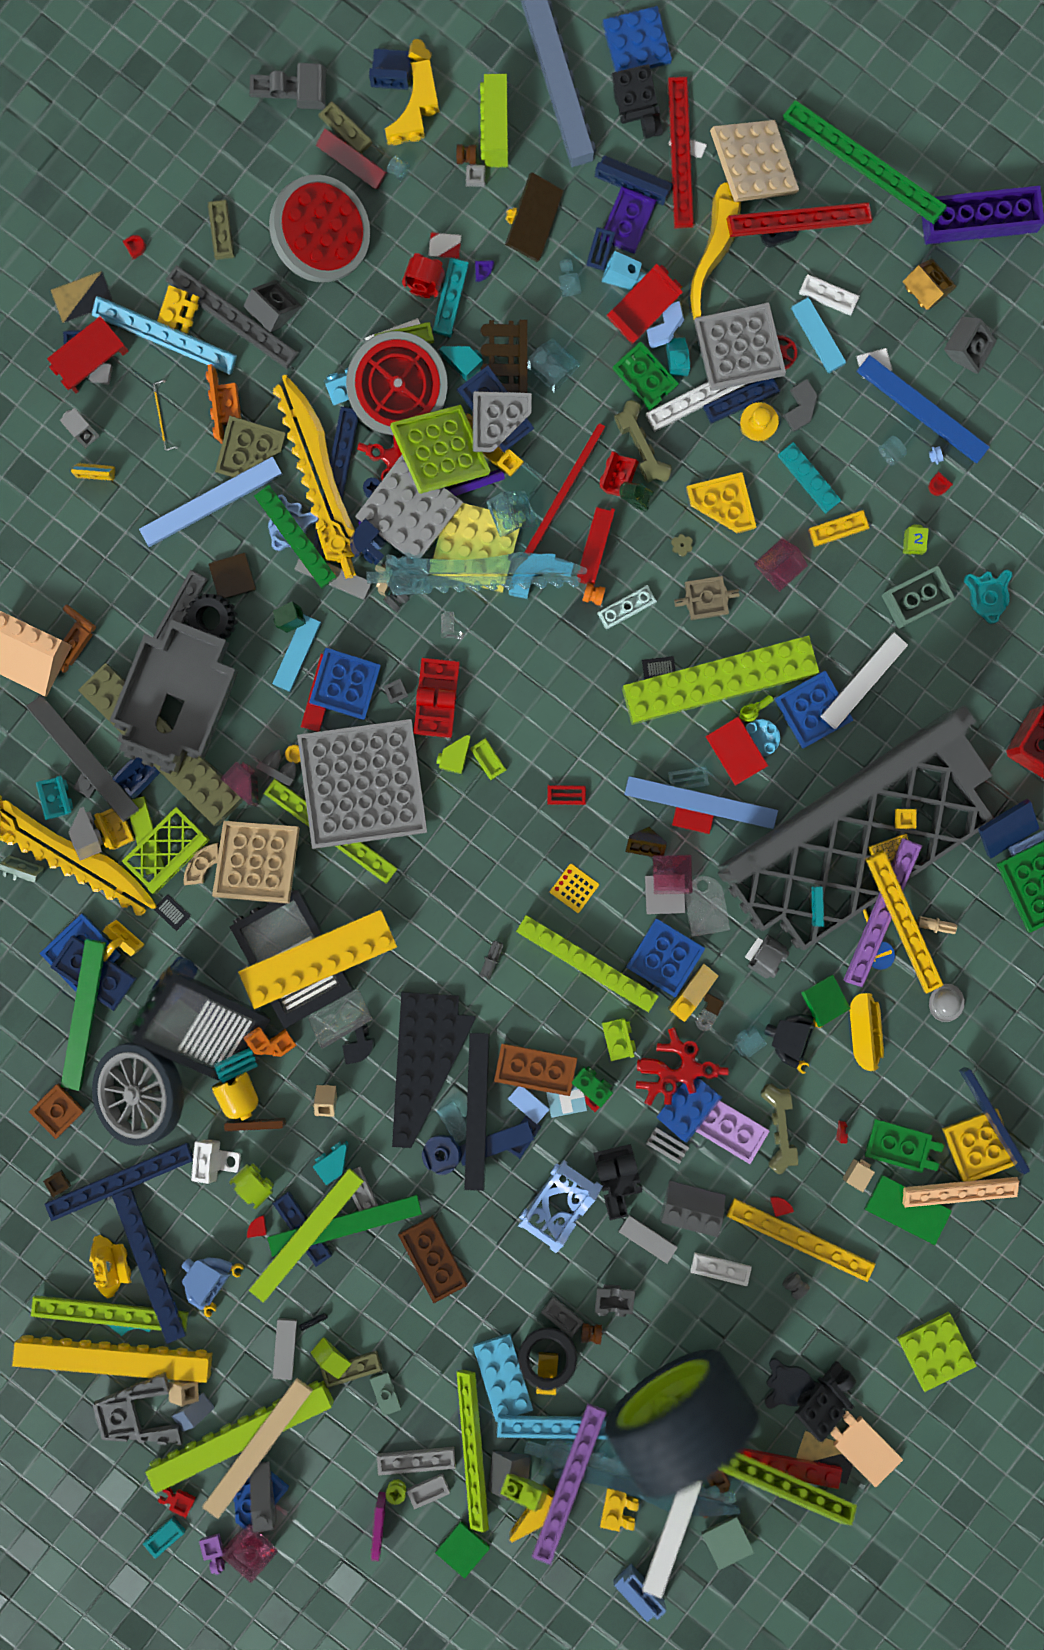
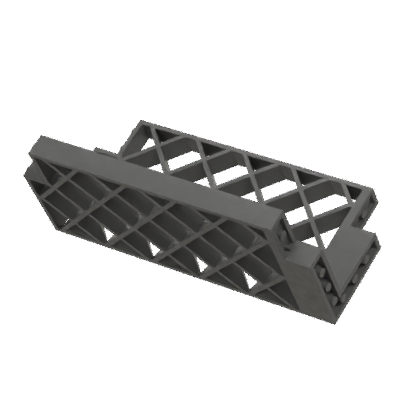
M966 706L941 715L717 867L719 869L717 874L723 882L729 884V892L734 898L738 897L741 902L739 904L740 908L745 914L748 913L752 918L750 922L756 930L764 931L781 920L780 926L785 933H790L792 936L790 940L795 948L806 950L875 903L880 891L860 889L865 860L870 857L866 853L871 827L896 832V837L902 834L929 838L926 859L921 864L913 866L908 878L909 880L978 833L979 827L994 819L973 789L990 778L992 774L964 735L968 732L967 728L976 722ZM935 755L943 767L922 762ZM917 768L941 773L937 800L912 796ZM907 773L904 794L882 790ZM949 777L970 807L945 802ZM877 795L903 799L901 809H909L910 801L935 805L931 832L895 829V826L872 822ZM868 800L865 821L843 817ZM944 807L968 812L965 832L959 838L939 835ZM976 817H978L981 823L975 826ZM838 821L864 826L859 854L833 849ZM830 825L826 847L804 843ZM938 840L951 842L936 853ZM799 847L825 852L820 880L793 876ZM791 852L787 874L764 870ZM832 854L858 858L852 887L827 882ZM752 874L747 901L735 883L741 882ZM759 874L786 879L781 907L754 902ZM792 880L823 887V899L826 886L851 891L848 913L840 919L824 916V920L834 923L818 934V926H812L811 923L809 939L803 943L786 918V913L811 918L812 914L787 909ZM859 893L873 895L857 906ZM752 907L780 912L762 924Z

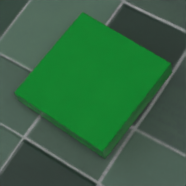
M829 975L801 992L818 1027L824 1026L850 1010L834 975Z
M460 1520L435 1550V1554L465 1579L488 1552L490 1545Z

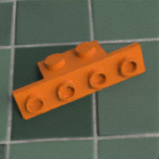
M208 364V371H206V378L208 383H210L208 396L210 401H212L213 407L210 409V414L215 424L212 431L214 438L222 444L224 439L223 425H227L229 416L241 419L238 388L236 383L218 385L217 369L212 364Z

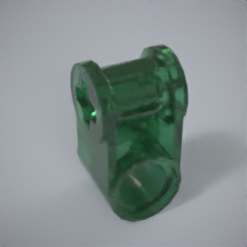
M623 482L619 490L620 497L630 503L632 507L640 511H648V503L654 495L652 490L646 488L641 483Z

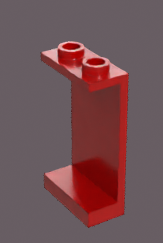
M656 263L640 282L606 315L631 344L683 293L681 284L676 279L671 280L668 276V270L662 264L659 266Z
M99 316L47 359L51 363L49 368L56 376L60 374L63 378L61 383L66 389H72L75 393H78L79 391L75 387L78 383L117 352L124 356L129 351L103 318Z

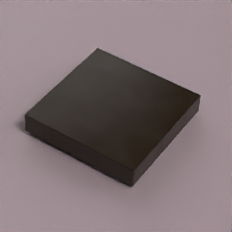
M246 553L208 563L217 595L228 599L257 590Z

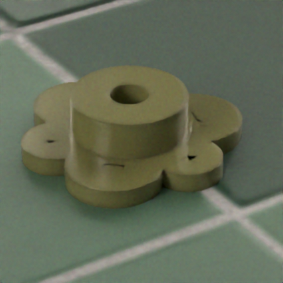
M680 534L678 538L672 539L671 544L674 546L672 549L674 553L684 557L687 552L692 551V539L690 537Z

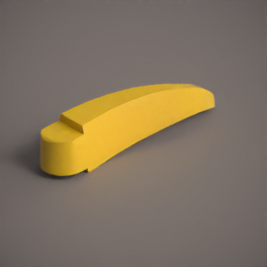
M728 182L718 187L713 198L711 231L708 243L693 275L690 292L693 319L701 317V295L708 276L727 254L734 240V237L729 235L726 218L728 215L740 214L741 201L734 202Z

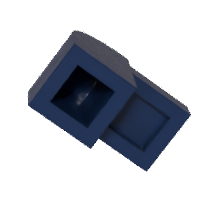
M366 518L351 535L350 548L356 558L362 552L364 558L369 563L377 565L384 555L370 542L380 531Z

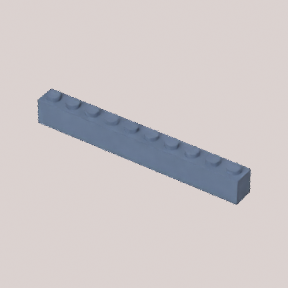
M521 0L571 167L592 162L594 153H596L595 144L589 138L591 134L589 124L584 122V108L582 105H579V91L573 86L574 75L567 66L569 64L568 55L566 52L563 53L562 50L563 39L556 30L558 29L556 17H552L551 11H553L551 0Z

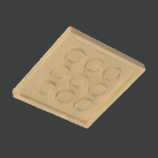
M775 120L713 126L710 130L734 202L794 195L799 191Z
M223 821L212 896L216 898L289 904L300 828L297 826Z

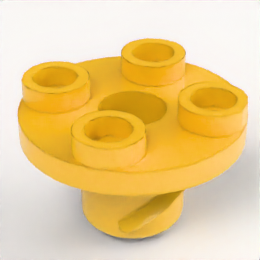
M762 402L749 405L745 408L740 418L741 432L754 441L768 440L776 432L779 423L778 415L774 408Z

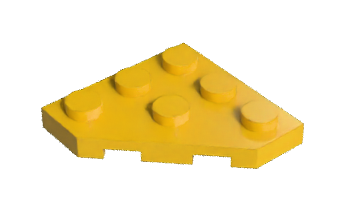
M742 472L686 487L690 505L736 533L756 529Z

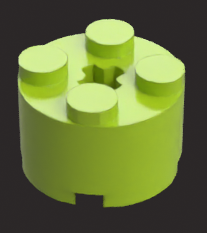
M252 1163L251 1165L246 1164L229 1183L231 1185L234 1182L236 1193L247 1204L254 1203L253 1208L257 1209L274 1192L272 1189L274 1184L268 1177L264 1179L259 1174L261 1170Z

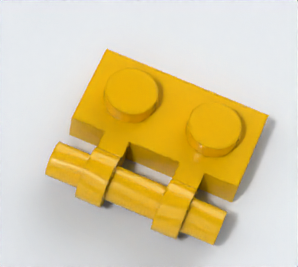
M169 285L157 321L176 330L178 324L182 323L181 332L188 334L190 327L194 323L192 319L195 310H198L200 297L192 294L191 300L187 301L188 292ZM184 306L188 307L185 318L181 317Z

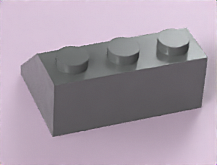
M669 1180L660 1220L664 1224L719 1238L726 1195Z

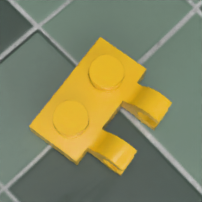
M607 1486L600 1528L619 1532L620 1526L627 1530L634 1531L635 1518L624 1516L623 1509L627 1507L632 1511H638L639 1498L626 1496L627 1490Z

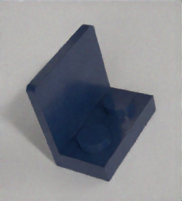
M374 49L372 68H369L371 87L409 90L411 58L408 57L409 51Z

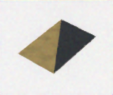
M102 271L51 290L63 323L92 313L97 296L113 302Z
M805 1431L796 1458L841 1467L840 1482L847 1485L853 1464L834 1446L833 1443L835 1441L826 1438L821 1443L810 1432Z

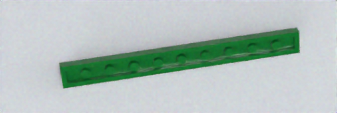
M795 100L783 115L784 120L932 224H935L946 210L947 205Z

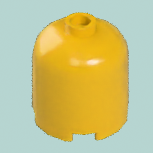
M247 1072L236 1076L230 1086L228 1083L224 1084L219 1081L211 1087L223 1113L230 1119L241 1118V1120H245L252 1116L251 1112L258 1106V1096Z

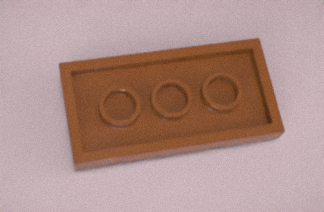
M501 1043L494 1082L570 1096L577 1057Z

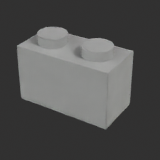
M75 408L66 411L63 414V418L60 419L74 438L85 448L99 437L98 433Z

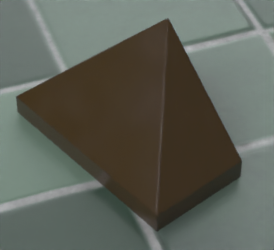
M647 827L629 835L625 852L663 859L667 842L653 829Z

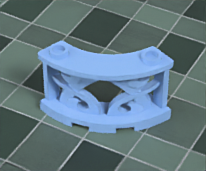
M565 1160L560 1165L555 1164L550 1172L552 1175L539 1191L529 1208H525L520 1214L519 1218L521 1221L518 1225L549 1245L550 1249L555 1253L564 1246L576 1226L574 1222H576L580 1215L583 1216L587 1209L595 1202L603 1187L598 1182L592 1183L569 1167ZM562 1174L566 1176V1181L564 1182L559 1179ZM568 1179H570L571 1181H573L572 1186H568V1184H569ZM555 1182L557 1186L550 1188L552 1184ZM558 1193H568V1205L572 1209V1213L562 1211L555 1213L551 1217L549 1197ZM573 1193H575L574 1198L580 1199L579 1202L574 1203L571 1200ZM541 1199H542V1208H541V1207H537L538 1204H539V1202L541 1201ZM534 1214L539 1215L536 1223H541L545 1219L546 1223L540 1229L529 1222ZM559 1217H563L565 1220L563 1224H559L558 1220L555 1224L553 1222ZM547 1228L549 1229L555 1240L546 1233H544V1231Z

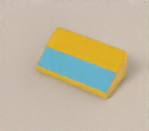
M78 463L71 469L72 474L77 478L113 481L115 477L114 466Z

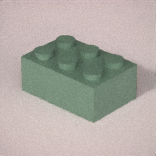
M939 566L881 595L898 629L956 600Z

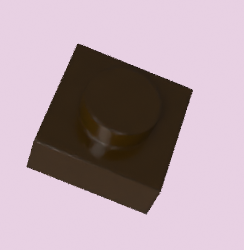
M62 1170L43 1181L52 1197L71 1187Z

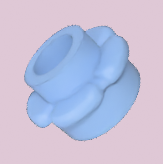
M932 446L929 456L931 462H935L938 465L939 462L944 461L940 446L935 448Z

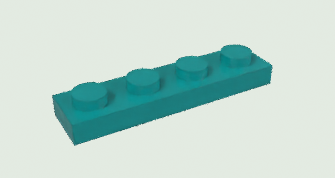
M450 258L432 330L434 334L447 337L452 336L469 262Z
M794 442L778 454L780 460L825 514L842 501Z

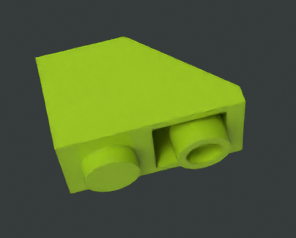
M507 1474L500 1494L533 1511H537L543 1507L549 1489L533 1480Z

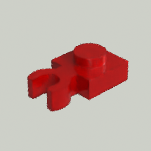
M170 1487L162 1490L168 1497L160 1496L158 1502L170 1504V1511L186 1518L196 1497L178 1489L176 1494L173 1493Z

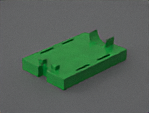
M641 341L612 367L614 372L649 411L662 401L661 396L663 394L669 395L679 385Z

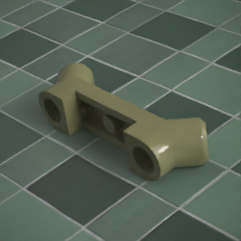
M629 400L625 403L623 411L614 415L615 422L622 435L627 432L630 433L644 461L640 463L639 470L645 481L649 483L657 479L666 482L669 480L672 466L655 460L653 456L655 455L654 449L651 444H647L645 431L642 427L639 428L637 424L641 405L636 401Z
M770 1083L766 1084L761 1090V1097L774 1107L775 1113H772L773 1125H776L777 1130L774 1133L775 1144H778L779 1150L768 1164L777 1174H783L788 1166L798 1165L797 1147L794 1144L789 1145L785 1116V1110L793 1109L789 1088L778 1089Z

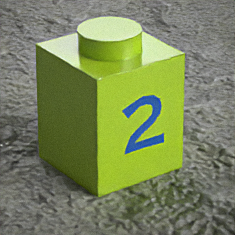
M911 525V527H908L904 534L903 553L923 555L927 551L929 528H923L922 525Z

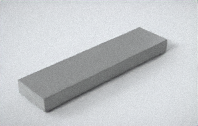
M299 559L295 571L313 578ZM327 563L337 577L328 585L362 600L366 599L372 585L371 581L357 575L351 579H345L343 569Z
M454 1446L377 1453L378 1476L456 1469Z

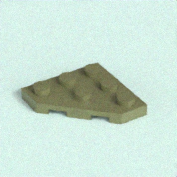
M229 416L215 472L234 478L281 452L286 433Z

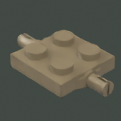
M723 576L685 582V598L674 599L675 607L686 605L689 610L690 621L728 615V598L740 597V594L738 593L739 589L727 591L724 586Z

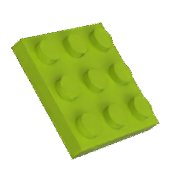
M949 1312L897 1337L924 1392L977 1367Z

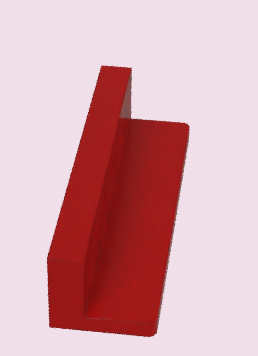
M596 507L576 582L595 585L615 512L614 508H611V511Z

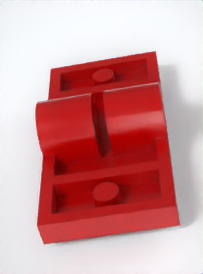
M421 658L413 734L452 738L460 662Z

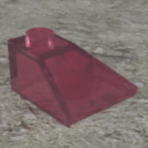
M691 855L653 856L654 894L693 893Z

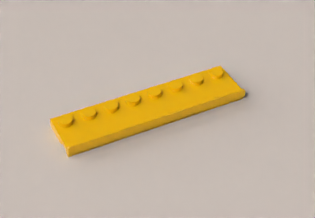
M379 910L238 971V974L241 977L253 1008L256 1009L398 946L382 910Z

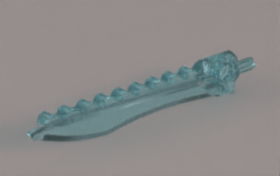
M524 552L468 560L402 557L398 560L396 556L386 555V571L367 572L366 577L367 584L386 583L393 595L429 594L433 588L438 589L444 594L448 592L450 587L461 593L465 591L466 587L477 592L481 590L482 586L487 587L491 591L498 589L499 585L507 590H511L515 584L524 590L530 588L531 584H535L540 589L547 587L548 583H551L556 588H560L564 582L575 588L579 586L581 581L579 577H551V574H586L587 568L560 558ZM404 566L421 568L427 574H543V577L427 576L420 569L404 568Z

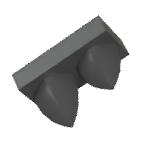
M275 750L268 754L263 762L259 761L257 769L290 787L294 786L296 782L294 780L296 776L294 762L285 764L277 771L281 760L280 750Z

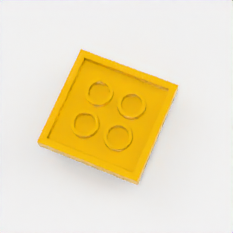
M995 1108L996 1113L1002 1121L999 1110ZM984 1113L942 1128L962 1182L975 1181L1015 1166Z

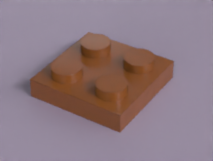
M59 1083L29 1111L55 1139L59 1138L85 1112Z

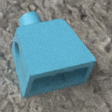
M614 251L606 264L602 282L632 289L635 283H639L646 273L640 272L641 262Z

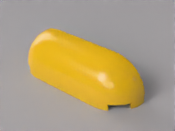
M862 993L855 996L850 1005L853 1053L857 1063L863 1069L876 1071L879 1068L877 1065L880 1058L884 1057L880 1005L874 1001L872 994Z

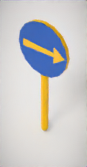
M864 909L863 913L866 922H868L869 916L867 910ZM881 942L872 964L873 968L882 970L892 965L895 959V951L890 944Z

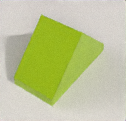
M325 1337L310 1352L319 1366L337 1379H340L352 1364Z

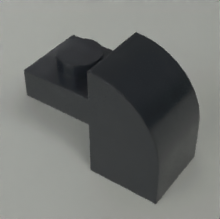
M363 1020L354 1023L357 1041L342 1045L346 1065L363 1061L374 1048L375 1038L367 1039L366 1036H369V1029L367 1024L364 1025Z

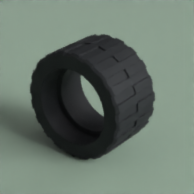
M549 1327L535 1330L526 1337L519 1349L518 1363L520 1372H522L524 1379L530 1385L540 1390L548 1391L561 1388L572 1378L577 1366V1351L573 1341L559 1329ZM544 1339L557 1341L562 1345L566 1353V1365L563 1371L552 1378H544L537 1375L530 1365L529 1356L531 1349L537 1342Z

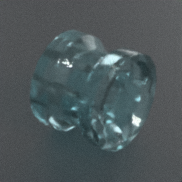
M395 155L388 164L387 172L395 174L396 178L401 181L406 176L410 163L407 161L403 162L398 155Z

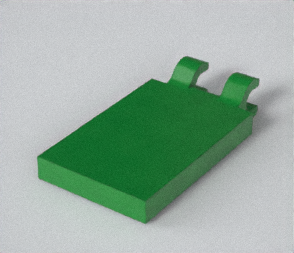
M874 1118L864 1156L923 1173L924 1168L938 1171L939 1163L929 1160L928 1157L930 1149L943 1152L944 1144L932 1141L931 1134Z

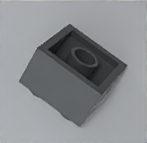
M274 280L252 288L244 307L264 328L272 332L282 328L301 309L302 305Z
M962 317L944 350L952 361L979 374L997 341L982 319Z

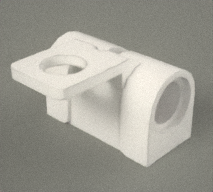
M218 1140L196 1141L191 1181L209 1184L217 1181L219 1170L239 1172L241 1154L220 1150V1141ZM229 1156L235 1159L234 1167H229L227 1164Z

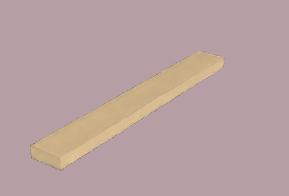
M298 1378L295 1379L208 1497L202 1508L217 1519L220 1517L310 1395L312 1388Z

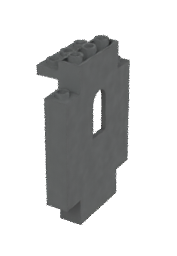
M172 619L163 641L144 634L110 718V721L115 723V728L126 731L125 735L119 734L117 739L118 742H121L119 750L125 752L123 756L133 760L136 757L143 759V764L151 767L154 764L161 766V771L169 774L172 771L178 773L186 751H188L187 756L198 759L199 756L205 758L238 675L237 670L221 664L229 645L226 640ZM167 694L184 700V704L174 729L169 733L163 734L158 731L156 722Z

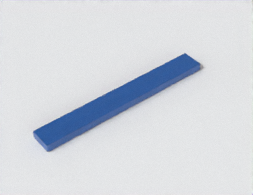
M869 355L856 371L976 464L990 448Z

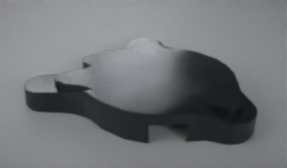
M772 1358L769 1361L772 1374L766 1383L768 1387L774 1388V1391L765 1398V1405L769 1409L780 1404L798 1407L797 1400L799 1396L807 1390H813L815 1387L813 1384L816 1381L811 1378L805 1369L798 1366H786L778 1359Z

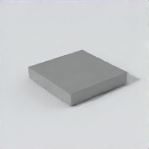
M684 875L645 876L646 914L685 913Z

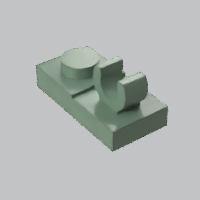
M10 855L0 863V870L3 871V876L6 877L9 873L13 874V880L19 877L35 883L44 873V867Z

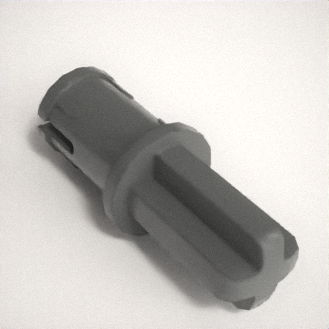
M493 941L488 955L484 957L485 962L479 973L481 977L491 979L495 965L499 963L497 960L503 948L501 942Z

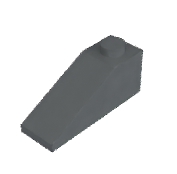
M270 1461L259 1462L250 1475L253 1532L273 1530L277 1521Z

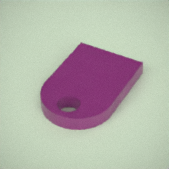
M379 1492L375 1506L371 1561H380L386 1492Z

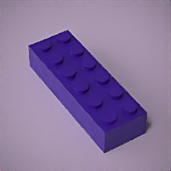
M1031 186L937 196L935 198L947 205L946 210L935 224L922 217L925 244L1037 233L1044 225L1041 187Z

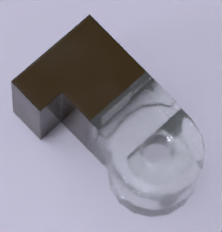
M706 993L703 998L706 1003L701 1013L695 1017V1024L702 1031H707L713 1026L724 1004L723 1000L709 993Z

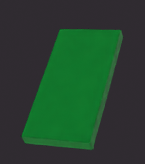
M881 1174L864 1209L935 1245L952 1210L941 1204L904 1207L903 1194L904 1187L906 1186Z

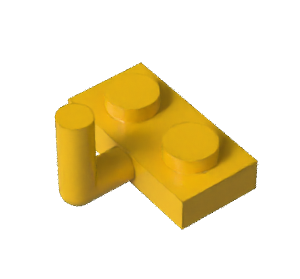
M115 920L103 930L109 939L112 940L105 949L103 961H107L118 946L132 957L145 944L119 921Z

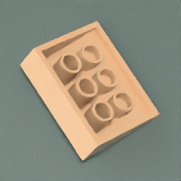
M0 611V675L47 697L72 645Z

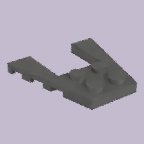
M166 1372L94 1402L93 1409L102 1440L122 1442L137 1440L138 1443L154 1441L162 1445H166L168 1442L177 1443V1446H182L183 1437L179 1424L141 1430L134 1399L169 1394L170 1387Z

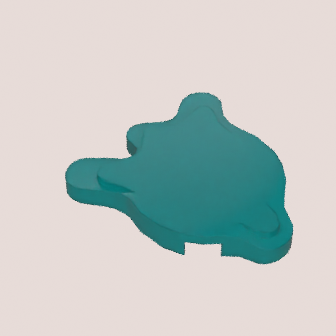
M1004 570L997 579H994L989 571L980 577L973 574H968L964 577L963 581L970 590V602L973 610L989 624L998 622L1000 615L1009 605L1008 583L1013 575L1010 570Z

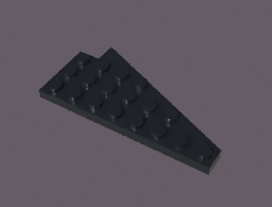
M401 992L392 1147L412 1148L476 1019V1015L458 1014L459 995Z

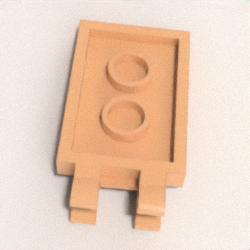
M846 1410L843 1418L849 1427L843 1433L836 1426L830 1433L836 1439L833 1444L876 1488L903 1459L861 1416L855 1419Z

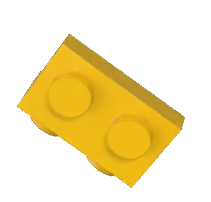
M112 808L102 813L94 814L96 818L94 820L95 826L98 830H101L104 836L102 841L110 850L118 849L135 841L127 820L123 822Z

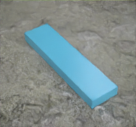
M809 297L793 305L791 310L828 374L845 365V359Z
M304 615L306 624L296 629L272 683L291 692L321 625L320 621Z

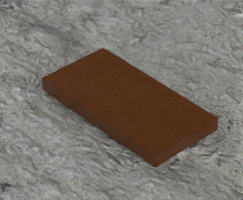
M433 1215L398 1233L433 1304L468 1286Z

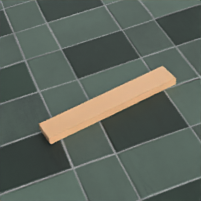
M1017 1177L904 1187L903 1205L904 1207L1017 1197L1019 1180Z

